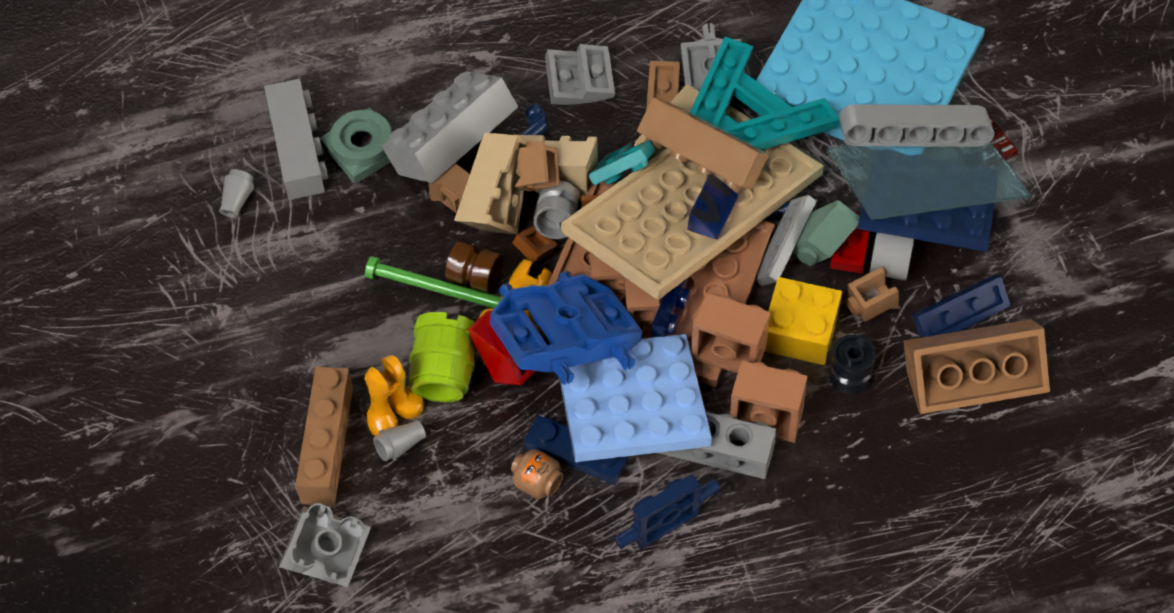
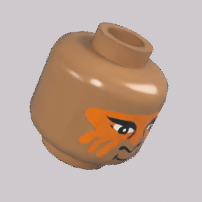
M531 449L525 455L520 453L511 466V471L514 472L513 484L515 487L535 499L554 495L563 480L559 461L539 449Z

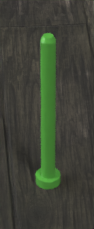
M374 256L369 258L365 269L366 278L374 280L376 276H380L491 308H495L502 298L381 264L380 258Z

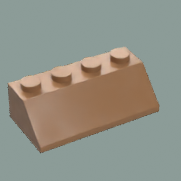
M1032 319L903 341L907 374L920 414L1050 392L1044 328Z

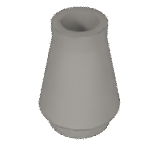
M232 169L229 175L224 177L222 203L219 210L221 214L230 218H237L240 209L254 189V178L252 175L242 170Z
M416 420L412 423L380 430L379 435L373 438L377 453L384 461L389 459L395 461L417 442L426 438V433L422 424Z

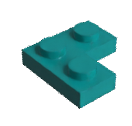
M650 140L634 147L630 143L606 155L588 176L593 185L602 181L610 184L623 176L621 172L629 168L634 172L649 164L648 158L655 149Z

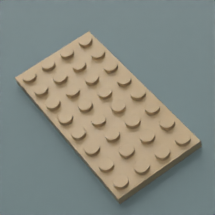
M728 105L725 114L734 121L740 123L750 120L749 117ZM789 143L767 148L762 151L768 153L769 156L753 189L741 187L740 191L730 188L733 197H728L707 181L709 175L696 169L697 163L688 160L687 163L672 157L670 155L672 150L666 148L649 160V164L632 172L561 223V232L652 297L659 300L823 174L824 165ZM715 173L714 176L723 182L724 178ZM703 189L711 195L716 203L720 215V221L703 222L692 214L694 206L702 211H709L707 204L699 197Z

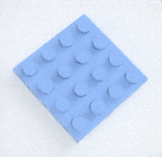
M686 334L641 339L637 345L628 351L635 360V365L631 369L627 367V370H624L618 360L611 357L569 367V370L574 374V380L569 384L566 381V385L560 381L575 462L711 447L712 438Z

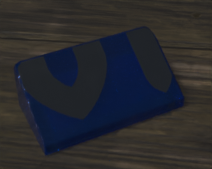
M709 174L690 211L687 230L718 240L736 204L738 194L715 175Z

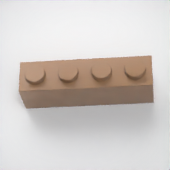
M652 97L637 129V132L646 136L644 141L650 140L651 144L659 149L662 146L671 149L670 155L682 162L687 163L688 160L697 163L696 169L710 176V174L714 175L715 173L724 178L723 183L726 186L740 191L741 187L753 189L769 156L768 153L660 98Z
M315 367L295 484L301 504L313 505L321 503L326 506H335L353 394V385L348 368Z

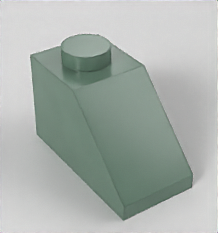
M839 200L811 212L792 253L801 262L809 266L830 258L858 226L860 216Z

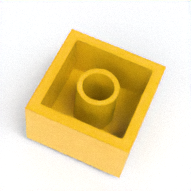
M778 277L768 311L770 312L767 346L764 352L825 366L839 314L842 291Z

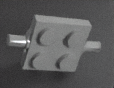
M708 23L702 26L704 39L696 42L681 43L684 85L688 84L700 91L723 39L716 38L715 26L712 23L709 24V32Z

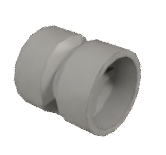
M560 180L559 187L540 190L534 214V226L542 236L549 239L567 237L561 232V223L578 211L580 197L578 190L571 183Z

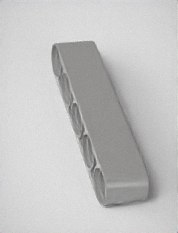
M854 104L844 107L839 114V122L844 140L851 146L979 147L988 144L994 137V129L986 109L979 105Z

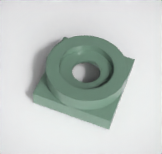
M371 108L346 113L334 123L330 132L320 137L321 146L355 184L391 163L381 147L392 133L390 124L382 115L374 112ZM360 131L368 132L372 136V140L364 147H357L351 142V138L355 133Z

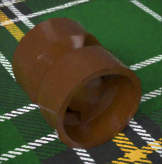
M458 241L453 246L448 257L445 277L447 280L458 284H467L470 281L471 288L489 294L493 291L499 280L503 266V256L487 249L479 252L478 247Z

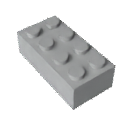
M464 72L454 79V83L450 87L437 93L427 107L415 112L405 126L393 131L389 135V139L381 147L398 175L433 183L481 141L484 133H490L516 110L518 105L502 77Z

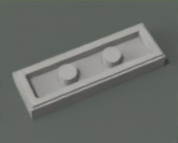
M806 195L790 201L764 254L757 273L756 282L761 286L775 283L778 277L781 276L817 202L811 196Z

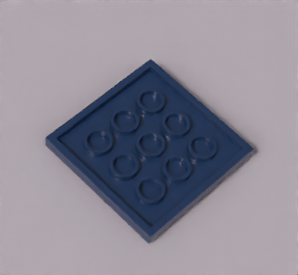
M874 150L858 229L987 252L999 171H993L986 167L975 168L959 165L952 161L929 160L923 156L910 158L893 151Z

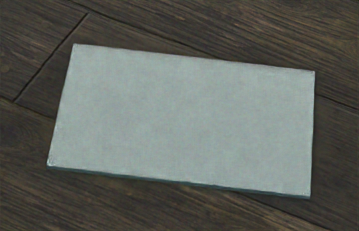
M991 141L979 147L846 145L827 148L828 153L871 220L1030 197V194Z

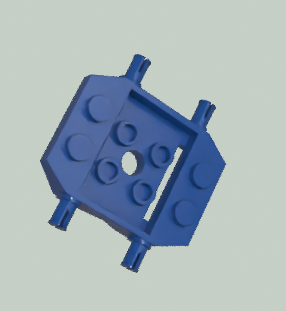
M564 271L560 273L559 281L550 286L531 285L513 289L512 285L507 283V287L505 284L500 287L499 293L503 298L490 314V325L519 369L554 372L561 383L566 385V381L569 384L574 380V374L569 370V367L611 357L616 358L624 370H627V367L631 369L635 365V360L628 351L641 341L642 330L610 287L584 274L572 276L569 271H566V274ZM524 310H529L534 317L535 324L541 327L550 345L546 344Z

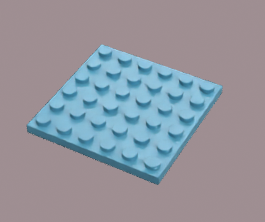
M802 0L756 81L791 107L826 98L838 118L840 111L844 107L854 104L949 105L984 36L985 29L906 0ZM840 122L837 128L823 132L844 140ZM860 146L873 152L874 150L893 151L910 158L922 156L926 147Z

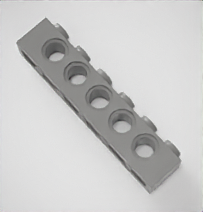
M705 412L710 434L713 435L711 437V447L659 452V454L765 479L775 445L776 429L762 422L750 423L738 420L729 414L717 415ZM742 441L745 445L736 446L732 442Z

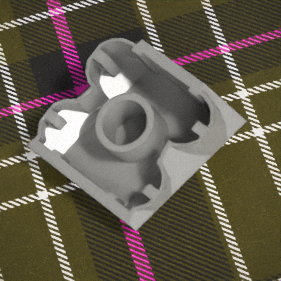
M321 503L313 504L309 508L303 507L279 567L348 587L371 526L363 524L361 520L352 516L346 518L334 516L331 509Z

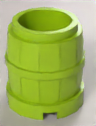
M429 312L419 315L414 325L413 334L415 339L409 355V385L415 395L421 396L426 400L445 403L459 401L468 392L471 375L475 367V344L467 331L475 322L461 315H458L456 321L446 319V312Z

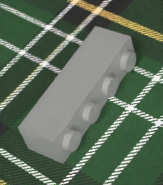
M300 79L264 86L288 200L325 193L322 180L328 179L325 161L318 162L317 156L323 155L320 138H313L312 132L318 131L314 113L308 114L307 108L313 107L309 89H302Z

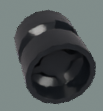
M852 334L839 338L834 344L829 378L833 387L839 392L848 395L859 394L870 386L876 358L875 347L870 340L864 336Z

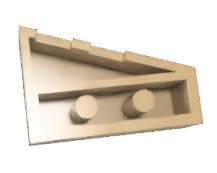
M484 133L454 221L482 231L517 235L524 190L514 188L520 179L518 175L517 154H519V148L526 147V143L530 142L529 140L518 135Z
M518 135L529 141H544L545 145L556 148L559 179L571 183L578 190L580 195L579 201H581V196L587 195L592 183L588 174L598 164L597 137H588L587 141H571L570 136H561L559 141H546L542 135Z

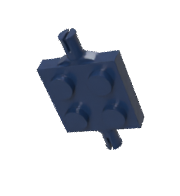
M691 474L683 480L681 478L675 479L667 485L664 491L656 496L650 495L643 498L633 509L634 523L631 527L614 536L616 544L620 549H623L636 541L642 550L699 516L701 503L706 498L720 491L718 482L712 478L700 486Z

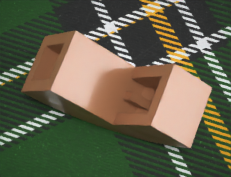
M590 255L591 278L610 287L614 293H625L626 310L638 325L660 323L659 300L652 297L596 256Z

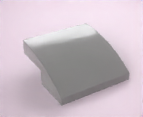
M579 44L576 52L547 50L545 63L551 104L591 103L615 96L608 46Z

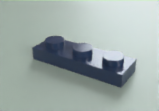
M993 275L912 314L918 334L920 338L958 332L1011 305L1001 276Z
M540 415L536 418L524 440V448L528 450L539 449L562 464L613 485H616L629 460V456L575 462L569 427Z

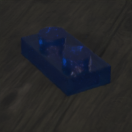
M687 279L664 296L652 323V338L675 334L680 319L677 316L680 308L686 309L690 299L691 291L687 290Z

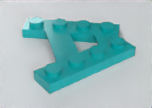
M724 37L689 112L760 150L835 129L839 124V118L826 98L791 107L744 73L751 57L753 46L728 37ZM735 96L761 116L737 123L727 116L725 112L732 97Z

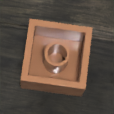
M706 292L693 323L692 359L737 374L741 361L750 363L761 362L767 346L770 312L763 310L757 305H746L733 301L725 295H714Z
M741 361L731 395L730 415L738 420L750 423H765L769 427L776 429V439L795 443L804 409L808 376L791 369L780 370L767 367L761 362L750 363Z

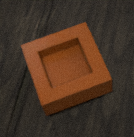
M534 225L518 233L512 242L525 257L533 261V264L553 254L558 246L552 239L542 236Z

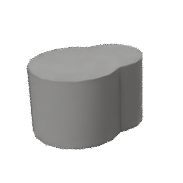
M877 232L870 273L882 267L885 271V277L906 281L914 239Z

